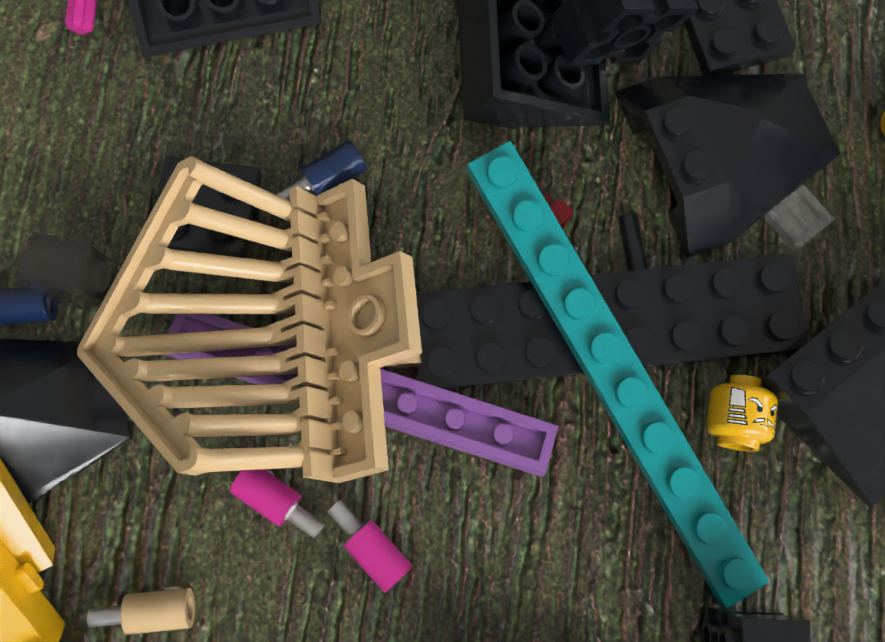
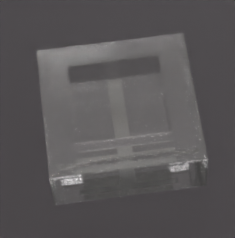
M804 184L763 216L794 252L835 220Z

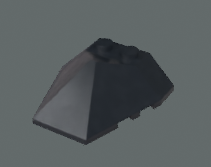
M802 73L659 76L620 89L615 94L632 134L646 130L678 205L668 217L686 259L731 243L840 154Z
M0 339V458L28 504L32 501L40 500L49 494L52 488L73 474L81 473L133 438L127 413L78 357L77 349L80 342Z

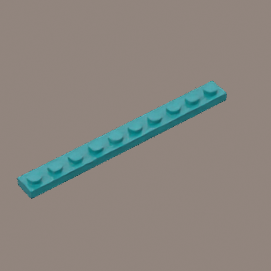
M509 141L467 164L465 170L719 605L728 609L769 583L770 581L512 142Z

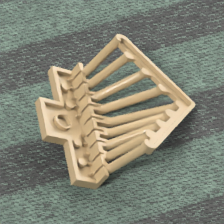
M192 156L176 165L77 349V355L177 473L196 476L207 472L303 467V478L341 483L389 470L380 367L422 354L413 259L402 251H398L371 262L365 185L351 179L318 196L298 186H294L289 189V201ZM201 185H205L291 222V228L282 230L192 203ZM192 224L292 252V257L274 262L175 250L167 247L179 226ZM163 268L175 271L294 284L272 294L143 292L153 272ZM138 313L295 314L261 328L119 336L128 318ZM297 345L274 355L155 361L133 358L125 362L119 357ZM298 374L297 377L282 384L184 387L155 385L148 389L141 382ZM300 404V408L291 414L194 415L182 413L174 418L166 409ZM301 435V441L293 447L224 449L200 447L192 438Z

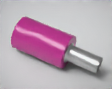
M270 469L241 470L230 487L229 493L278 527H281L288 520L315 539L325 526V523L298 505L302 495L275 477Z
M341 500L327 511L349 536V540L343 547L384 593L413 567L373 520H370L366 525H362Z

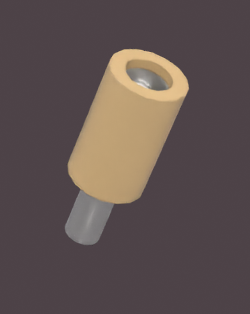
M167 587L161 591L126 594L120 606L90 608L87 613V624L90 628L121 624L126 635L188 629L193 626L195 618L194 594L191 588Z

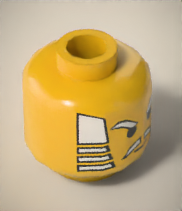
M731 375L730 383L716 385L711 390L706 429L712 436L717 438L718 446L738 451L757 452L759 451L760 444L768 443L774 438L778 399L772 391L761 387L762 380L760 378L748 375Z

